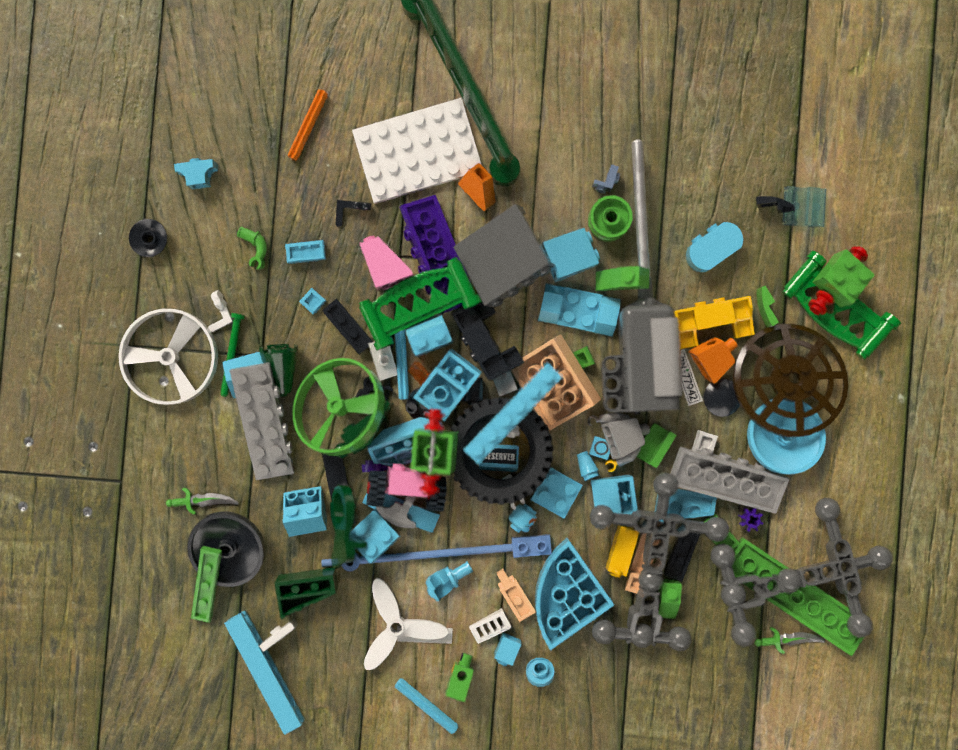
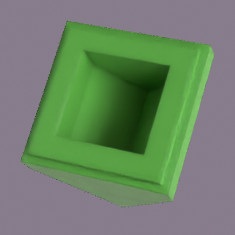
M588 346L573 352L582 369L595 364Z

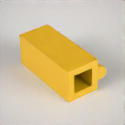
M624 525L617 526L605 567L607 571H610V575L618 578L621 575L627 576L639 535L636 529Z

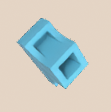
M194 158L190 159V162L174 164L175 172L180 176H185L186 186L191 189L211 187L210 177L214 172L218 171V165L213 159L201 160Z

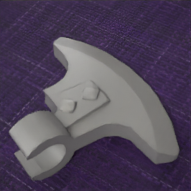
M407 496L403 504L395 501L391 507L376 506L379 514L395 526L403 528L416 527V523L407 516L415 500L414 496Z

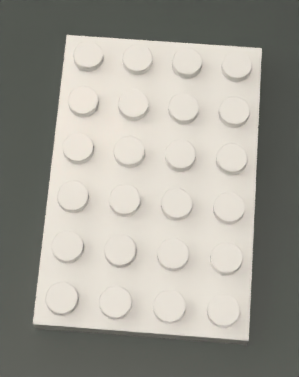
M462 98L352 130L374 204L463 178L470 168L478 163L481 164Z

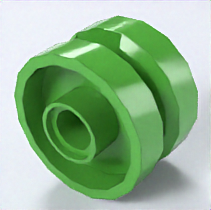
M615 195L605 196L599 199L590 210L587 218L588 228L591 234L599 240L605 242L615 241L621 238L630 228L633 220L632 210L623 198ZM606 217H611L612 222H609Z

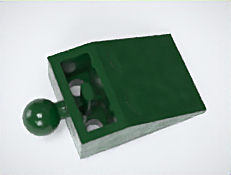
M391 400L384 403L383 416L374 435L362 447L352 452L354 455L365 449L377 437L393 405ZM369 414L357 424L351 423L342 430L344 433L340 436L345 443H338L334 449L342 448L356 440L368 426L373 414ZM348 454L340 455L337 457L345 458L346 456H348Z

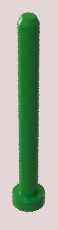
M231 313V318L234 319L226 361L235 358L241 319L244 320L245 315ZM224 373L220 394L223 397H227L229 387Z

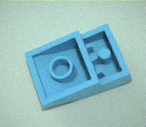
M451 348L413 398L429 410L431 408L441 409V413L445 414L442 420L445 421L482 371Z

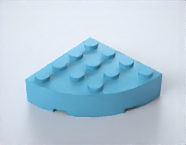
M568 538L562 541L546 559L536 585L535 608L537 621L542 636L550 650L614 606Z

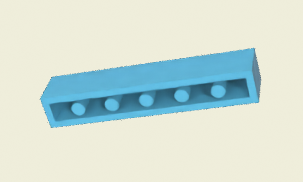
M547 363L475 437L464 451L478 464L481 463L563 377Z

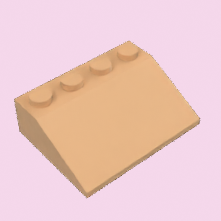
M561 334L523 357L525 363L511 370L522 389L547 363L563 377L534 407L538 415L542 417L544 423L548 426V431L589 409L601 400Z

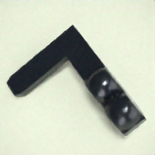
M337 200L336 226L342 227L344 208L371 210L372 203Z

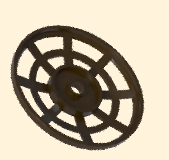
M778 324L762 329L743 345L734 363L733 386L741 408L756 425L778 436L799 438L823 430L838 417L847 398L848 375L840 353L826 337L806 326ZM780 329L783 340L772 343L764 350L754 344L763 335ZM788 329L803 330L814 335L818 340L813 346L803 340L791 339ZM824 344L829 347L836 357L841 371H832L827 358L820 351ZM785 345L787 356L780 360L769 354L775 348ZM793 345L803 346L810 351L805 358L795 355ZM750 350L759 356L754 366L753 378L741 380L742 364L746 353ZM816 356L823 362L826 371H816L812 364ZM765 360L772 365L770 376L760 377L761 366ZM791 373L798 377L797 383L790 381L789 376ZM828 379L825 396L816 390L818 380ZM834 379H843L842 397L838 407L835 408L829 402L833 391ZM771 384L773 391L776 393L772 401L765 395L761 385ZM755 386L759 398L766 406L760 415L748 403L743 387ZM812 396L819 404L804 412L803 400ZM782 400L794 402L795 412L780 409L778 405ZM823 407L831 415L822 424L804 430V418L816 414ZM772 412L786 418L796 419V431L778 428L766 422Z

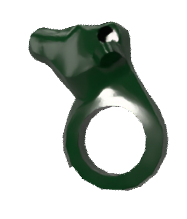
M337 485L332 494V502H330L331 520L335 531L334 547L331 555L332 567L334 569L340 568L342 564L353 561L355 559V549L367 547L366 541L356 540L351 536L355 503L352 490L348 485Z

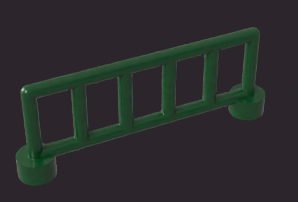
M401 0L405 15L412 20L422 21L493 157L489 167V174L493 177V182L502 187L514 184L519 177L520 163L512 154L505 136L434 1Z

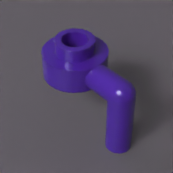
M367 460L365 465H362V472H370V470L387 471L388 466L380 463L374 464L373 460Z

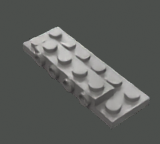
M270 362L231 369L230 375L256 480L294 474L295 470L291 457L293 451L291 441L287 440L288 426L287 423L283 422L284 409L282 405H279L280 391L278 386L275 387Z
M680 447L670 473L676 477L679 488L775 514L790 480L787 476L768 471L758 462L755 465H751L746 459L738 457L737 460H733L730 455L722 452L719 455H715L712 450L704 447L702 450L696 449L695 451Z

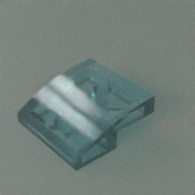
M784 187V200L795 205V212L783 213L782 225L824 227L826 189L816 187Z

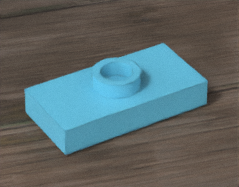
M324 240L285 244L288 264L326 260Z

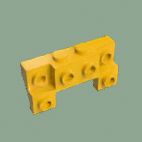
M751 296L726 301L725 297L714 299V303L706 304V301L694 303L695 307L674 311L675 318H678L680 349L698 346L697 330L727 324L732 325L734 339L755 335Z

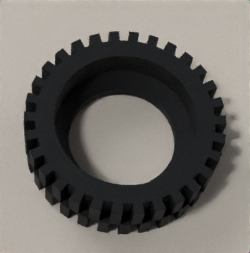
M493 398L475 403L471 408L463 411L464 414L459 415L456 419L457 423L451 427L453 432H458L456 465L453 472L455 476L453 479L461 484L459 487L462 490L468 491L469 496H475L481 502L487 501L488 504L498 503V505H504L505 503L510 504L524 499L533 493L545 480L553 461L552 455L554 450L552 436L548 431L549 428L544 423L542 417L533 409L517 425L528 439L530 455L526 466L516 476L508 479L492 478L481 471L475 460L464 451L479 432L512 399Z

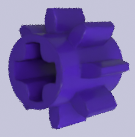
M753 507L751 512L744 508V513L738 515L742 521L739 525H746L745 530L748 532L751 528L758 531L757 527L760 524H764L760 519L763 514H756V509ZM750 516L754 517L751 519L752 523L748 522L750 520Z

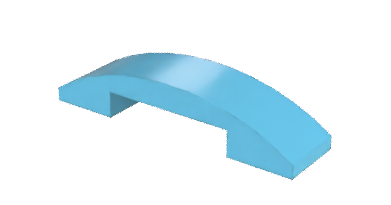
M367 493L362 502L365 505H367ZM385 493L383 506L391 507L395 501L403 504L404 500ZM412 504L407 516L416 523L417 528L433 533L440 514ZM369 506V507H371V508L377 510V509H376V506Z

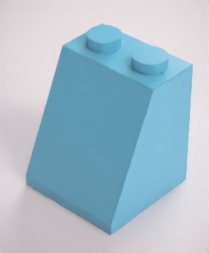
M585 228L542 243V248L549 261L555 264L551 268V275L555 283L599 264V253L597 249L593 250L591 242H593L592 236L589 231L586 232Z
M441 313L406 329L407 337L417 357L453 343Z

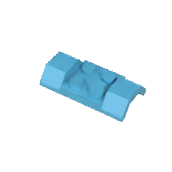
M546 283L538 321L612 337L619 315L620 299Z

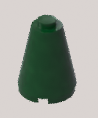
M289 344L267 345V349L264 350L263 346L259 347L262 362H270L275 387L278 386L280 397L288 396V393L292 391L298 345L294 344V348H289Z

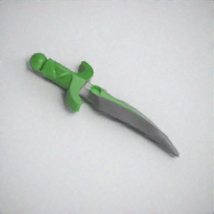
M182 488L186 493V498L169 499L166 501L168 507L186 506L187 510L194 515L197 512L193 510V505L205 507L215 504H239L238 501L222 494L206 493L205 495L196 494L192 496L187 488Z
M770 627V630L774 633L773 637L756 639L754 641L758 647L774 645L782 654L785 651L781 649V644L791 646L806 642L825 643L824 639L810 633L794 632L792 634L784 633L780 635L774 627Z

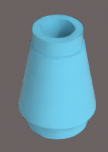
M585 451L578 454L577 458L581 477L587 481L599 476V469L588 452Z

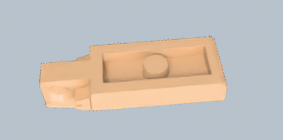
M504 569L498 571L497 576L501 580L498 583L499 589L519 622L536 613L513 575L508 577Z

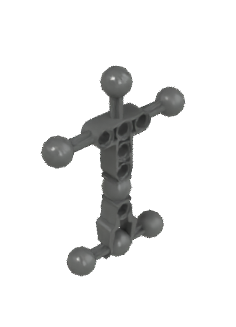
M661 473L653 482L654 490L658 494L656 512L636 510L632 514L614 513L609 506L597 505L590 513V522L597 529H608L615 524L633 526L638 532L646 533L643 570L638 577L639 590L636 601L628 610V628L615 627L611 621L606 619L598 620L593 625L592 636L600 644H610L614 639L625 640L627 644L632 642L639 648H647L651 644L655 647L657 643L669 644L673 650L681 652L687 650L692 643L691 634L686 628L678 626L672 628L669 632L660 631L662 617L658 612L659 599L657 596L660 595L658 590L663 584L662 570L665 566L669 537H683L691 532L706 534V537L710 540L719 542L727 538L729 526L720 517H713L706 522L685 520L679 514L668 513L670 497L679 488L678 481L673 474ZM640 518H644V522L637 525V521ZM663 520V524L656 527L657 522ZM682 522V526L675 529L676 524ZM660 539L658 545H653L655 540ZM657 558L654 564H650L652 559ZM647 596H651L650 600L644 601ZM652 615L651 627L644 623H637L639 616Z
M822 498L815 506V513L819 519L825 521L830 539L826 544L829 558L827 561L803 566L798 569L785 568L778 574H773L772 577H758L751 574L735 577L732 565L736 559V553L727 544L716 545L711 551V560L715 566L720 568L723 580L720 582L723 585L721 599L729 606L727 611L732 612L735 623L731 630L733 641L738 646L748 647L756 639V630L750 623L746 622L743 608L747 609L763 605L766 598L779 593H794L800 587L804 588L806 585L813 586L835 580L838 591L846 596L851 614L847 620L849 632L858 638L870 635L873 630V622L861 609L858 594L861 592L862 585L857 570L870 566L876 570L887 569L893 562L891 551L879 545L869 549L867 555L854 558L849 542L842 539L838 527L837 518L840 514V506L837 501L831 498ZM838 543L841 548L839 552H837L836 545ZM843 562L846 565V569L844 572L841 569V565ZM825 567H826L827 570H828V573H827L826 576H824V574H823V569H824ZM807 571L810 574L808 581H806L804 577ZM769 581L773 582L771 590L767 587ZM751 582L754 584L753 590L756 593L754 594V599L745 601L746 592L740 584ZM848 582L851 583V589L849 591L847 590Z

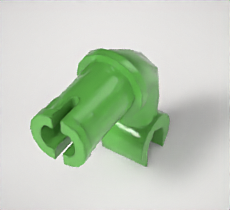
M240 227L237 237L251 242L257 249L256 256L252 257L249 261L250 267H254L255 262L258 261L257 269H263L265 266L264 257L267 251L264 237L259 231L254 232Z

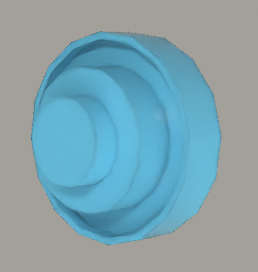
M535 658L526 667V677L534 686H547L553 681L554 666L548 659Z

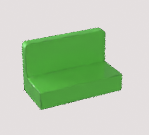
M655 423L652 424L650 433L645 436V444L640 447L641 451L637 457L652 467L657 468L677 435Z

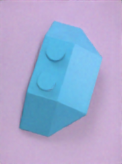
M419 417L384 429L367 446L373 463H380L386 466H393V463L404 465L411 463L414 430L424 428V425L429 423V419Z

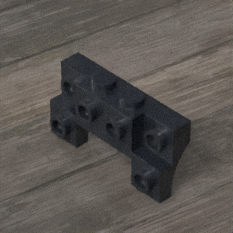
M482 301L478 305L466 310L462 307L452 313V316L463 334L461 336L463 343L466 347L469 345L472 350L470 353L475 363L478 362L488 381H492L525 362L515 345L503 352L500 351L484 322L486 319L497 314L493 307L485 306Z

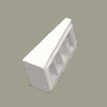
M503 608L470 625L469 628L479 644L512 628V625ZM500 617L503 622L502 626H500L496 618ZM493 620L497 627L496 629H493L490 621ZM483 624H487L490 630L489 633L486 632ZM477 627H480L483 636L480 637L476 630Z

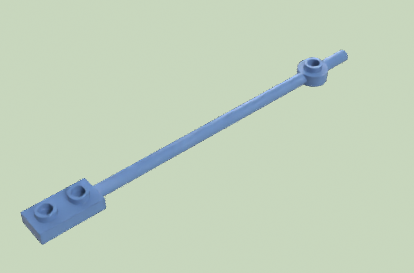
M550 534L512 537V544L383 554L374 563L513 551V558L551 555ZM355 552L353 564H342V568L346 571H354L360 564H368L369 562L364 556H359ZM331 559L321 560L322 567H332Z

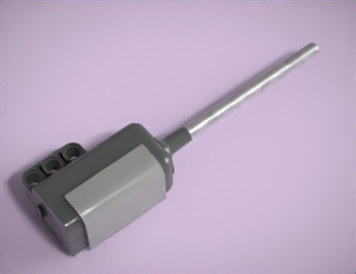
M636 139L632 141L631 145L638 266L650 269L644 151L642 140ZM649 275V289H638V300L622 308L618 315L620 355L607 356L601 362L602 402L604 409L608 412L634 411V414H641V411L680 409L679 395H682L679 322L678 318H675L674 310L671 306L653 298L652 279ZM608 359L615 362L613 370H608L605 366V362ZM608 379H614L616 382V387L613 390L608 389L606 386ZM610 398H614L617 401V406L614 409H610L607 405V401Z

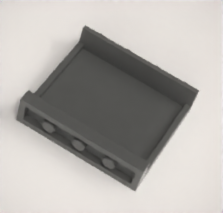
M514 204L454 246L485 306L493 308L500 306L504 299L517 295L519 289L532 285L536 278L549 274L551 268L555 266L554 263L549 261L524 216L526 214L525 210L517 204Z

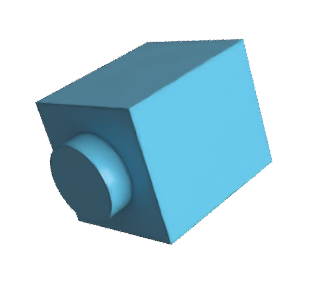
M504 632L502 633L494 653V658L497 659L499 664L513 666L521 646V639Z

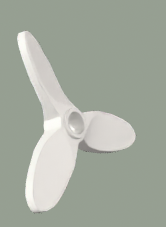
M380 578L374 580L372 585L374 601L380 615L387 623V628L377 636L370 646L364 660L366 670H372L379 666L392 651L397 638L402 635L419 639H439L448 634L449 630L447 627L440 623L422 619H404L401 617L398 602L388 584ZM397 622L401 624L402 629L394 630L392 624Z

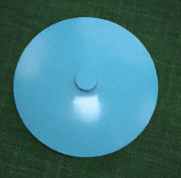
M782 400L778 405L780 409L795 412L794 402ZM803 402L804 412L812 409L811 406ZM762 404L755 412L760 415L766 406ZM772 412L766 422L778 428L796 431V419L786 418ZM817 413L804 418V430L823 423ZM750 419L747 439L752 454L762 466L778 474L791 475L806 471L818 462L825 448L826 433L824 428L809 436L799 438L783 437L765 431Z

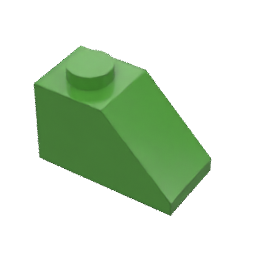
M663 579V584L658 590L660 592V595L657 596L659 599L658 612L662 618L675 619L681 603L682 584L677 580Z

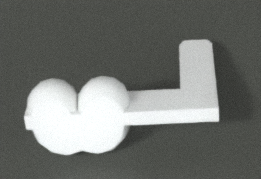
M219 290L213 292L211 298L214 305L220 310L223 319L208 327L210 332H214L233 322L227 309V303L223 300V294Z

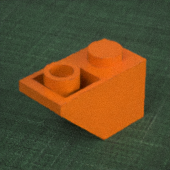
M478 163L467 171L458 185L471 197L478 207L486 211L496 203L493 177Z

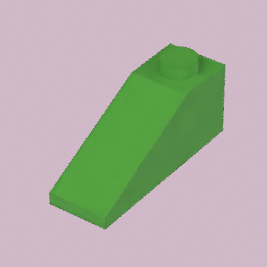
M631 266L597 271L595 291L649 289L650 269L641 266Z

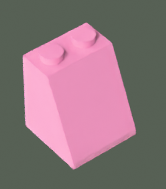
M370 236L363 239L364 242L360 243L375 287L380 292L414 275L412 270L379 237Z

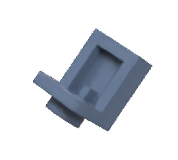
M611 164L605 182L594 180L592 187L596 188L595 191L604 194L606 192L610 193L613 184L617 185L620 173H617L618 166Z

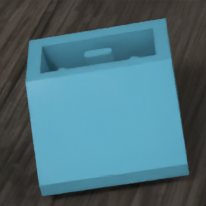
M621 475L591 480L594 507L606 505L614 513L632 514L638 510L633 476Z
M321 486L284 493L283 524L289 537L327 530V514Z

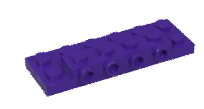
M436 195L403 204L399 207L406 223L403 232L404 237L412 245L411 255L414 259L418 260L420 265L418 266L419 273L446 268L448 266L447 261L456 257L460 260L454 249L455 242ZM443 277L441 281H435L433 284L434 288L447 295L449 279ZM429 285L425 286L428 295L431 294L432 290ZM460 303L441 313L444 314L463 307V305Z

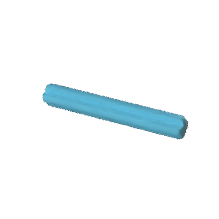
M405 330L395 334L398 394L400 400L409 398Z
M400 678L396 682L395 688L449 733L454 734L458 729L456 722L404 679Z

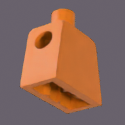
M714 337L689 350L688 353L705 380L715 384L735 363L731 352L738 347V344L733 338H729L724 342Z

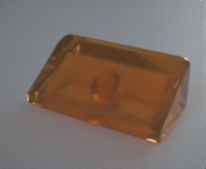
M415 361L408 369V372L421 386L430 376V373L419 361Z

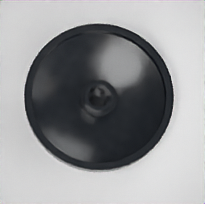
M222 511L207 515L195 525L188 538V556L196 572H198L200 551L203 546L222 550L217 581L218 586L234 587L248 582L257 574L264 562L265 543L260 531L249 519L234 512Z

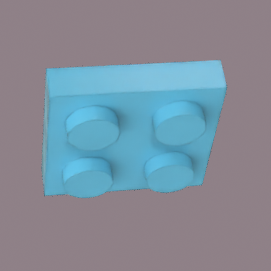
M550 468L545 480L535 490L530 500L565 518L583 485Z

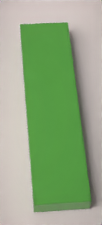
M206 546L201 548L191 619L208 623L212 620L222 550Z

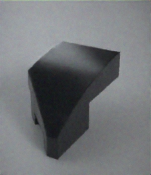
M772 196L756 197L758 208L777 206L778 213L795 212V205L786 200Z

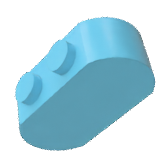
M723 222L717 226L715 223L706 230L708 234L703 237L698 235L691 240L692 245L686 251L688 265L697 272H707L740 249L743 244V234L735 224Z

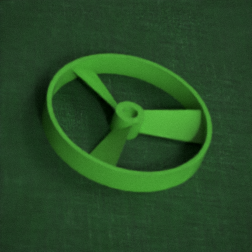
M348 358L328 360L315 367L300 384L293 403V423L299 438L311 449L331 456L349 454L362 447L374 435L383 416L385 399L381 382L371 369L358 361ZM341 365L362 367L373 382L375 394L343 400L340 396L333 368ZM317 381L328 399L327 409L332 414L310 441L303 427L302 410L308 391L314 382ZM347 412L373 414L366 429L350 444L333 450L320 449L335 415L342 417Z

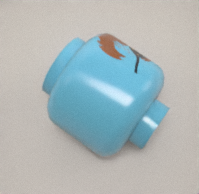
M527 504L517 505L516 509L509 515V520L512 523L510 527L518 533L520 531L528 532L537 521V512Z

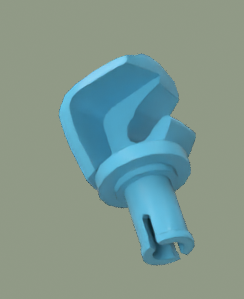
M466 561V563L454 570L446 567L428 576L426 579L428 595L436 601H440L454 587H459L458 580L473 572L469 563Z

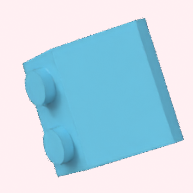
M375 509L351 531L353 539L367 542L366 548H358L357 550L370 564L374 563L401 537Z

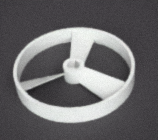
M158 309L142 315L127 329L119 348V365L127 385L141 398L157 404H180L200 395L211 383L218 365V349L213 334L200 319L192 314L176 309ZM163 313L183 314L168 348H164L159 352L128 346L133 333L149 318ZM201 327L210 342L212 361L208 376L203 384L195 390L177 365L180 350ZM160 361L164 365H169L181 399L168 402L146 395L132 380L127 364Z

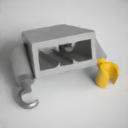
M619 412L599 415V418L591 415L587 419L589 426H592L590 423L591 418H594L596 423L600 422L602 424L601 427L612 459L607 460L605 465L608 463L614 465L608 472L615 471L618 465L621 467L634 461L641 451L640 447L645 444L643 436L650 433L649 426L646 423L639 425L636 418L631 419L628 415Z

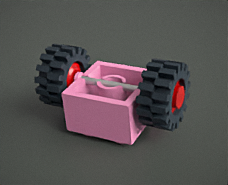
M393 463V466H388L386 480V472L370 470L367 485V506L383 507L385 493L427 497V510L443 512L446 502V477L440 476V479L436 480V487L439 488V492L435 493V496L423 495L422 491H419V487L424 485V479L420 478V474L427 472L414 471L411 468H406L404 464Z

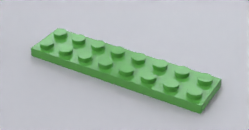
M743 537L739 540V545L734 548L736 559L732 569L735 577L746 574L758 577H772L773 574H778L781 570L788 568ZM772 581L768 582L767 587L769 590L773 588ZM751 582L742 583V584H744L745 586H747L748 588H750L751 590H753V587H754V584H753V583H751ZM806 585L804 588L800 587L794 593H779L766 598V600L850 656L854 654L863 638L853 636L847 628V620L851 616L849 608L815 585Z

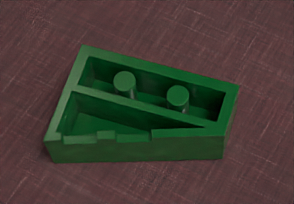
M325 568L278 575L274 584L280 619L282 620L287 615L298 612L310 604H315L336 594L338 588L336 569Z

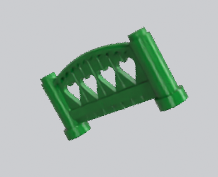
M811 251L806 257V262L783 287L782 293L790 299L796 297L807 314L829 334L849 345L855 346L857 348L856 355L861 359L869 358L890 332L896 330L901 325L900 320L888 312H885L880 317L858 298L853 304L841 308L834 302V309L831 314L827 312L824 315L812 313L808 305L812 299L811 296H806L805 290L816 286L813 281L827 261L819 253ZM850 309L846 326H843L841 321L835 320L836 313ZM864 322L863 336L857 338L855 333L850 332L849 328L851 325Z
M457 257L447 261L448 266L446 268L429 270L413 275L392 286L375 301L371 302L370 299H366L359 303V309L375 341L373 345L376 351L394 344L392 335L462 303L466 310L482 302L479 294L476 295L466 271ZM443 277L449 279L447 295L434 288L433 284L435 281H441ZM427 285L432 288L430 304L416 295L418 289H423ZM407 294H413L412 312L398 303L399 298H406ZM390 302L396 303L394 320L381 312L382 306H388Z

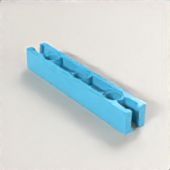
M244 610L228 619L224 624L283 734L285 735L300 727L305 719L268 650L262 651L259 645L263 641L247 611Z

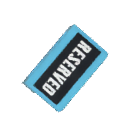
M498 445L479 463V469L517 472L519 447L515 445Z

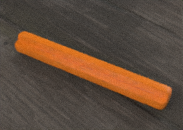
M319 89L290 148L288 157L293 160H298L327 99L328 94L324 90Z

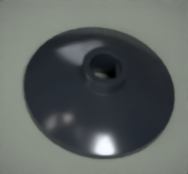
M153 219L138 221L133 225L129 233L131 248L143 257H153L160 254L166 247L168 240L164 226ZM153 236V241L148 242V237Z

